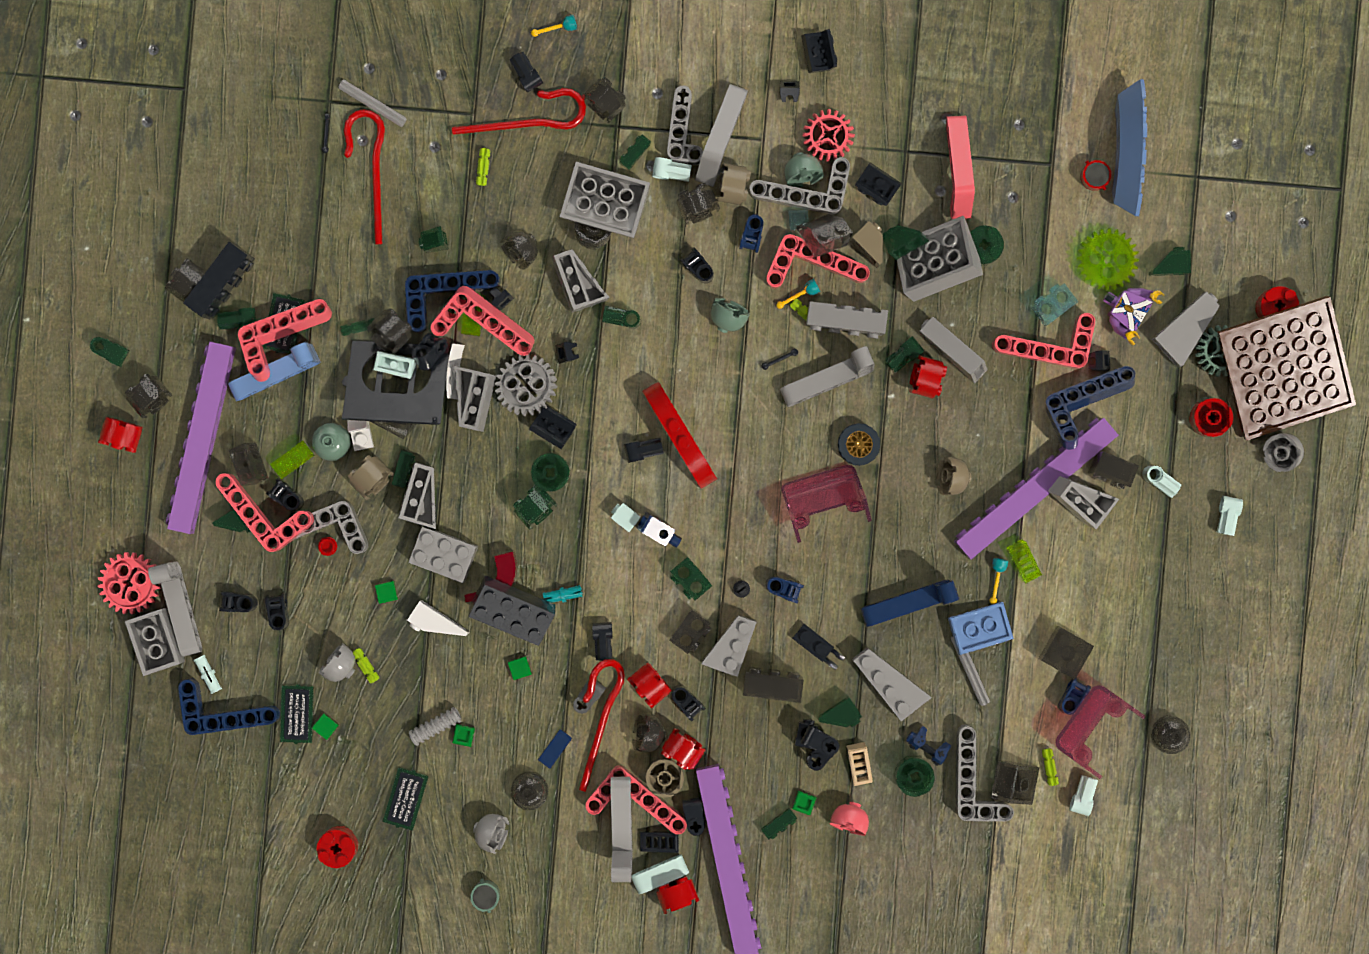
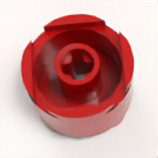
M1277 286L1264 291L1258 297L1255 310L1260 318L1300 304L1295 291L1287 287ZM1275 304L1280 305V309L1275 308L1274 305H1275Z
M918 356L917 359L920 361L919 364L915 363L909 381V384L913 385V387L909 389V392L932 399L935 395L940 396L942 391L940 383L942 377L946 375L947 366H944L942 361Z
M1218 398L1201 400L1193 406L1190 412V424L1194 432L1203 437L1221 436L1233 423L1232 409L1223 400ZM1208 416H1214V420H1208Z
M105 417L98 443L108 446L111 443L110 447L122 450L125 447L126 451L136 453L143 427L115 418Z
M648 662L627 679L634 688L637 686L635 691L641 698L646 697L645 702L651 709L672 691Z
M674 728L662 746L661 754L668 759L673 758L677 760L676 764L684 770L694 769L706 748H702V744L685 733L682 736L679 734L680 730Z
M344 826L330 828L320 837L317 843L319 861L331 868L345 867L351 862L358 851L356 836L351 829ZM336 844H339V848H341L339 851L336 850Z
M687 876L676 880L677 884L673 886L667 883L658 887L659 891L656 892L663 914L668 913L667 909L673 912L692 904L691 900L693 899L696 902L700 901L692 879L688 880Z

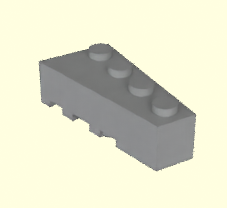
M809 302L806 326H810V330L821 331V328L829 329L830 333L840 334L841 330L848 331V335L859 336V333L867 334L868 338L878 339V336L885 334L888 310L875 312L872 308H860L859 310L853 306L841 305L837 307L835 304Z
M865 648L852 659L901 721L932 698L869 648Z

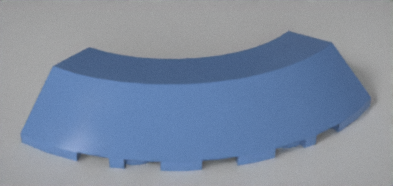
M1144 79L1138 80L1119 93L1115 107L1117 143L1112 188L1114 204L1134 216H1139L1143 196L1141 193V182L1144 183L1145 168L1142 164L1146 165L1147 150H1145L1147 107H1144V99L1146 98Z

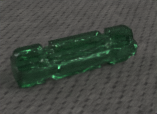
M371 318L368 321L363 320L351 323L349 326L343 325L340 327L342 336L351 335V333L367 331L369 328L375 329L378 327V322L376 318Z

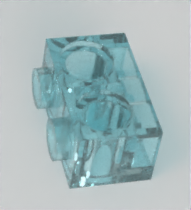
M1057 283L1048 290L1050 292L1048 296L1044 298L1042 295L1033 302L1035 306L1031 309L1044 326L1049 325L1078 302L1065 283L1061 286ZM1059 292L1066 296L1064 303L1057 300ZM1043 304L1049 305L1051 309L1049 314L1042 312L1041 307Z

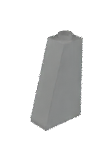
M1202 293L1151 339L1177 368L1184 365L1219 308L1218 299L1212 293Z
M934 317L930 320L927 319L921 325V335L974 384L988 370L985 361Z

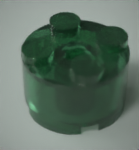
M982 225L970 231L981 266L990 265L1001 256L1004 249V240L996 228ZM982 241L988 246L985 250H983V247H979Z
M547 453L539 456L534 461L531 476L534 484L539 489L554 492L561 490L567 485L570 480L571 469L565 458L558 454ZM548 468H549V469H553V468L555 469V471H554L555 476H554V477H553V476H549V477L547 476V474H548L547 469H548Z
M536 485L529 489L527 492L528 496L523 500L520 498L513 504L515 508L513 512L529 530L533 528L531 526L533 523L536 525L540 524L553 512L551 509L553 505L555 507L558 505L543 487L538 488Z
M915 755L906 756L900 760L895 768V781L900 790L906 795L918 797L932 789L935 781L934 771L924 758ZM917 772L919 777L912 780L911 773Z

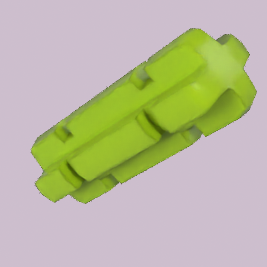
M480 148L476 184L486 186L490 150Z
M798 298L794 299L790 307L794 311L797 310V314L807 321L808 307L806 305L803 306Z
M361 648L354 650L355 660L357 659V664L364 675L368 676L366 678L369 683L377 681L379 675L373 671L374 668L368 658L364 657L363 654L365 653Z
M1045 748L1042 750V756L1045 758L1043 761L1046 775L1048 776L1047 782L1049 786H1056L1059 784L1056 776L1055 760L1052 758L1054 756L1053 750Z

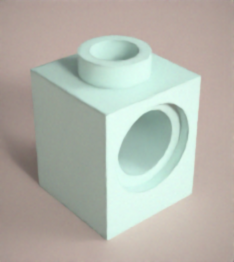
M622 503L621 506L617 504L611 511L613 514L611 519L628 532L632 530L641 518L640 515L625 503Z

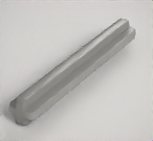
M346 80L340 82L339 89L400 127H403L407 119Z
M952 636V637H951V640H952L953 645H954V647H955V649H956V651H957V648H956V645H955V641H954V638H953V636ZM969 652L958 655L981 706L990 703V700Z

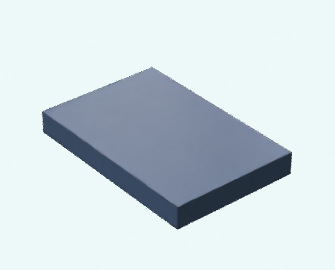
M1003 602L948 618L958 655L1014 639Z

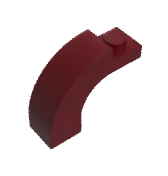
M515 551L494 556L497 566L496 580L513 586L517 575ZM476 592L465 594V602H472Z

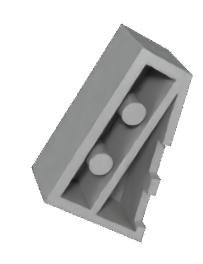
M572 249L553 256L552 261L571 313L605 302L610 298Z
M454 366L458 395L459 427L483 432L496 376Z
M414 462L398 518L436 529L434 468Z
M1061 476L1058 477L1048 490L1082 523L1094 529L1099 527L1119 501L1114 496Z
M737 615L701 664L738 677L756 621Z

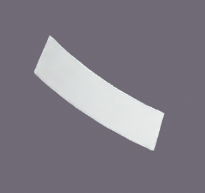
M452 344L446 376L447 398L458 399L454 366L460 367L465 345Z

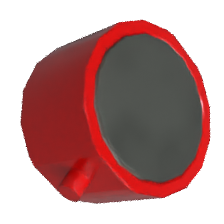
M1087 160L1085 162L1086 166L1080 174L1083 186L1091 191H1099L1101 189L1105 191L1107 189L1106 185L1111 180L1110 167L1101 160H1094L1090 163Z

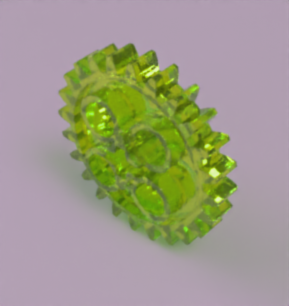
M1108 228L1106 233H1104L1103 229H1100L1099 235L1094 231L1092 232L1093 238L1085 237L1088 243L1082 242L1080 244L1084 249L1077 250L1081 256L1077 257L1076 260L1081 261V264L1076 267L1083 269L1079 275H1086L1084 282L1089 279L1091 280L1090 287L1096 283L1097 290L1104 286L1105 291H1108L1109 286H1111L1112 290H1116V284L1121 288L1124 286L1123 281L1126 283L1130 282L1128 276H1135L1132 270H1137L1138 267L1134 263L1139 262L1140 259L1134 258V256L1139 251H1133L1136 244H1129L1132 238L1124 239L1125 232L1119 236L1118 229L1114 233H1111V228ZM1105 241H1109L1112 244L1111 251H1107L1104 248ZM1096 247H1099V249H1100V251L1103 253V255H1102L1099 251L1096 250ZM1091 254H1095L1098 257L1097 264L1091 263ZM1118 255H1122L1125 258L1126 262L1124 265H1120L1117 262ZM1110 256V257H1111V259L1109 260L1110 262L1105 263V262H1104V260L1106 259L1105 257ZM1112 264H1113L1116 268H1118V269L1120 270L1119 273L1116 272V270H1115V268L1112 266ZM1104 268L1111 271L1110 278L1104 277Z

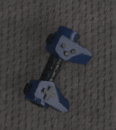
M924 726L917 733L911 731L906 738L910 748L913 750H918L919 748L932 756L931 761L936 766L941 765L945 761L951 745L945 742L935 750L925 743L927 729Z

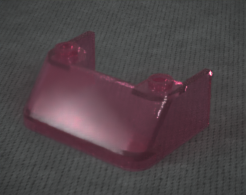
M844 465L785 483L781 488L797 543L801 542L798 529H803L809 525L810 515L846 505L847 510L856 513L864 510L868 522L872 521L867 498L856 469L852 465Z
M1100 685L1094 686L1057 736L1056 747L1102 780L1103 776L1088 766L1093 754L1084 742L1105 713L1118 718L1123 716L1128 709L1143 720L1146 716L1107 688Z

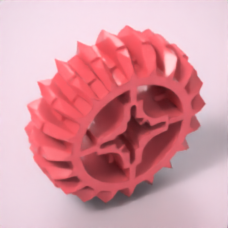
M830 109L827 110V115H824L823 110H820V117L814 113L813 118L815 121L812 119L807 120L811 126L805 125L804 130L808 132L802 135V137L808 138L803 142L804 145L810 144L807 151L809 152L814 149L815 151L812 153V156L815 157L819 153V160L821 161L824 155L826 156V162L830 161V156H833L835 161L837 154L840 157H844L842 150L845 152L850 151L846 145L852 146L853 141L849 139L855 136V134L849 133L854 129L853 126L847 127L850 120L848 119L844 122V114L840 118L837 117V110L834 112V115H831ZM823 121H833L838 126L828 127ZM818 125L821 136L814 142L813 130ZM843 130L844 142L839 146L836 135L839 131ZM824 131L827 132L828 134H829V133H833V135H832V137H831V138H833V139L830 140L829 137L826 138V139H825V138L823 139V137H824L825 134H826V133H824ZM829 144L834 150H824L818 146Z

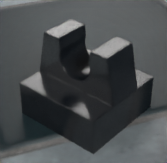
M780 81L782 102H786L788 95L793 96V102L798 101L800 95L799 81Z
M494 287L490 291L495 297L492 303L500 311L514 299L506 289L500 292Z
M569 341L555 345L559 364L579 358V354L574 355L572 353V348L577 347V343Z
M1099 350L1089 353L1088 357L1096 359L1095 364L1089 365V369L1110 370V351Z

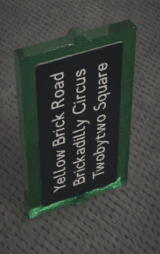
M273 293L268 317L303 305L305 300L291 297L289 294L285 296ZM287 321V322H284V323L282 324V326L287 325V324H288V321ZM298 332L262 346L264 349L275 351V353L291 354L290 349L295 346Z
M299 684L296 686L282 685L280 742H293L294 744L312 743L314 686H300Z
M399 767L383 822L395 825L396 828L402 827L413 831L429 776L417 773L415 770L410 771Z

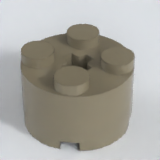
M723 163L721 168H725L724 173L719 175L717 194L720 197L717 198V201L740 205L741 202L747 199L748 190L745 189V185L750 180L751 171L747 170V167Z
M370 455L361 462L362 466L358 470L354 469L348 475L349 483L365 500L370 499L369 495L372 493L374 495L378 494L390 481L388 476H393V472L377 456L371 457Z

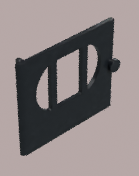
M352 341L348 376H345L342 380L343 386L346 387L342 420L441 424L450 346H447L446 351L430 368V380L421 391L414 393L416 363L412 377L409 379L407 394L381 393L384 372L377 371L375 391L367 388L362 379L363 368L371 358L377 355V351L395 355H411L412 359H414L412 351L418 344Z

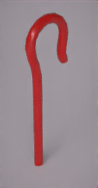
M561 88L549 92L539 90L537 91V96L543 99H553L560 96L574 98L579 107L577 116L569 122H559L550 119H527L452 127V134L534 126L568 130L575 128L582 122L586 114V105L583 97L573 89Z
M363 109L352 113L344 124L343 131L346 142L344 156L349 158L353 152L354 145L351 128L354 121L361 117H368L374 120L378 129L372 155L375 245H382L380 152L384 141L385 126L378 114L371 110Z
M605 659L592 669L587 691L582 698L584 703L590 701L595 691L597 676L602 669L613 667L617 671V681L604 704L579 786V790L584 792L587 790L611 707L624 684V668L614 659Z

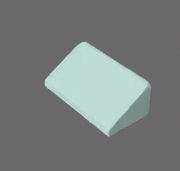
M377 351L374 370L411 379L416 361L412 358Z

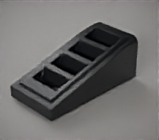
M671 831L640 832L641 852L679 853V834H674ZM646 837H650V847H646ZM654 837H657V847H654ZM661 837H665V847H661ZM669 837H673V847H669Z

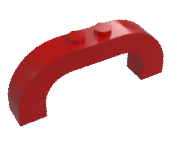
M659 381L642 391L700 488L703 489L718 480Z

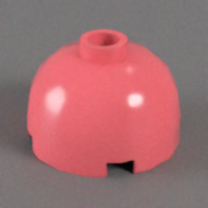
M850 802L849 805L843 804L834 810L830 819V825L840 830H848L852 834L865 836L869 827V818L866 812L860 808V804Z

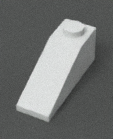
M423 600L419 601L407 620L410 622L409 626L416 631L421 629L427 632L467 636L470 632Z

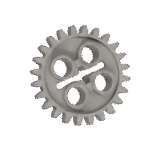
M529 354L526 355L525 359L519 355V361L512 358L511 365L506 362L507 368H500L503 374L496 376L500 382H495V385L499 387L495 392L500 395L498 400L503 401V407L508 406L507 410L509 412L514 410V413L518 415L521 411L522 415L526 416L527 411H529L533 416L534 410L541 413V406L547 408L546 401L553 402L550 396H556L552 389L558 387L553 383L557 381V378L552 376L555 372L553 369H550L549 363L545 364L543 358L538 361L536 355H534L532 360ZM531 369L529 375H523L525 370ZM516 373H518L522 377V379L531 387V389L537 394V397H534L530 393V391L525 386H523L520 380L515 376ZM512 382H517L514 388H509ZM543 382V386L540 389H535L538 383ZM529 395V398H528L527 401H525V402H522V401H521V399H522L523 396Z

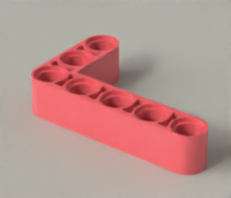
M947 116L946 131L953 186L950 215L951 219L961 216L968 219L972 215L975 186L967 117Z
M789 234L784 236L767 274L766 283L770 288H779L783 284L794 256L856 283L865 282L870 275V271L864 264ZM787 239H792L795 242V247L788 249L784 242ZM808 246L812 248L813 254L805 256L802 253V249ZM827 254L831 260L829 263L824 264L820 261V256ZM785 257L788 264L783 267L779 266L777 259ZM839 262H846L848 269L846 271L839 270ZM863 269L866 273L865 278H858L855 274L856 270ZM771 275H778L780 282L772 284L769 280Z
M468 286L458 288L431 324V331L434 335L444 336L464 312L519 355H528L535 342L534 337ZM459 295H465L467 300L461 299ZM475 306L480 307L482 312L477 311ZM448 309H454L456 314L450 313ZM490 318L496 319L498 323H492ZM441 322L445 327L442 328L437 323ZM505 330L512 331L513 335H508ZM520 342H526L529 346L524 347Z
M317 299L240 328L238 338L248 371L255 380L264 382L270 377V369L262 345L327 322L332 316V311L327 303L322 299ZM325 308L323 312L318 313L320 309ZM303 315H306L304 319L300 320ZM287 321H288V324H287V325L282 326V324H283L284 322H287ZM267 328H270L267 333H264ZM252 335L250 339L246 340L247 336ZM257 351L256 355L251 356L253 352ZM259 368H262L261 372L256 373Z
M1090 313L1081 314L1076 318L1070 348L1007 335L996 337L993 340L992 347L995 352L1078 369L1084 367L1088 361L1095 318ZM1082 317L1089 319L1090 324L1088 327L1082 326ZM1078 336L1085 338L1086 343L1084 346H1080L1077 343ZM999 339L1006 341L1007 346L1005 349L998 347L997 342ZM1018 343L1025 345L1024 353L1017 351L1016 346ZM1037 347L1043 348L1044 355L1042 357H1038L1035 354ZM1056 351L1062 352L1063 359L1061 361H1057L1054 358ZM1075 354L1080 355L1082 358L1080 365H1076L1073 362Z
M223 473L216 478L217 488L264 549L269 552L281 550L314 522V516L311 512L299 511L275 529L234 475ZM224 477L230 479L228 487H224L222 484ZM237 492L242 495V500L239 503L234 500V495ZM249 507L254 511V515L251 518H248L246 515V509ZM302 514L308 517V522L305 525L300 523V516ZM261 522L266 526L264 533H260L257 529L258 524ZM287 526H290L293 529V533L290 537L286 536L284 533V530ZM271 538L277 540L276 548L270 547L269 541Z
M615 766L586 802L588 813L592 815L599 814L611 800V794H604L602 787L605 785L611 787V777H614V772L622 771L625 775L624 777H630L631 783H636L639 786L637 792L631 791V798L674 834H682L687 827L686 818L664 799L654 795L646 784L623 766ZM650 795L654 798V802L646 804L643 798ZM592 800H596L599 802L600 807L592 809L589 803ZM666 808L669 814L662 817L658 814V810ZM681 820L684 825L682 828L676 829L673 826V822Z

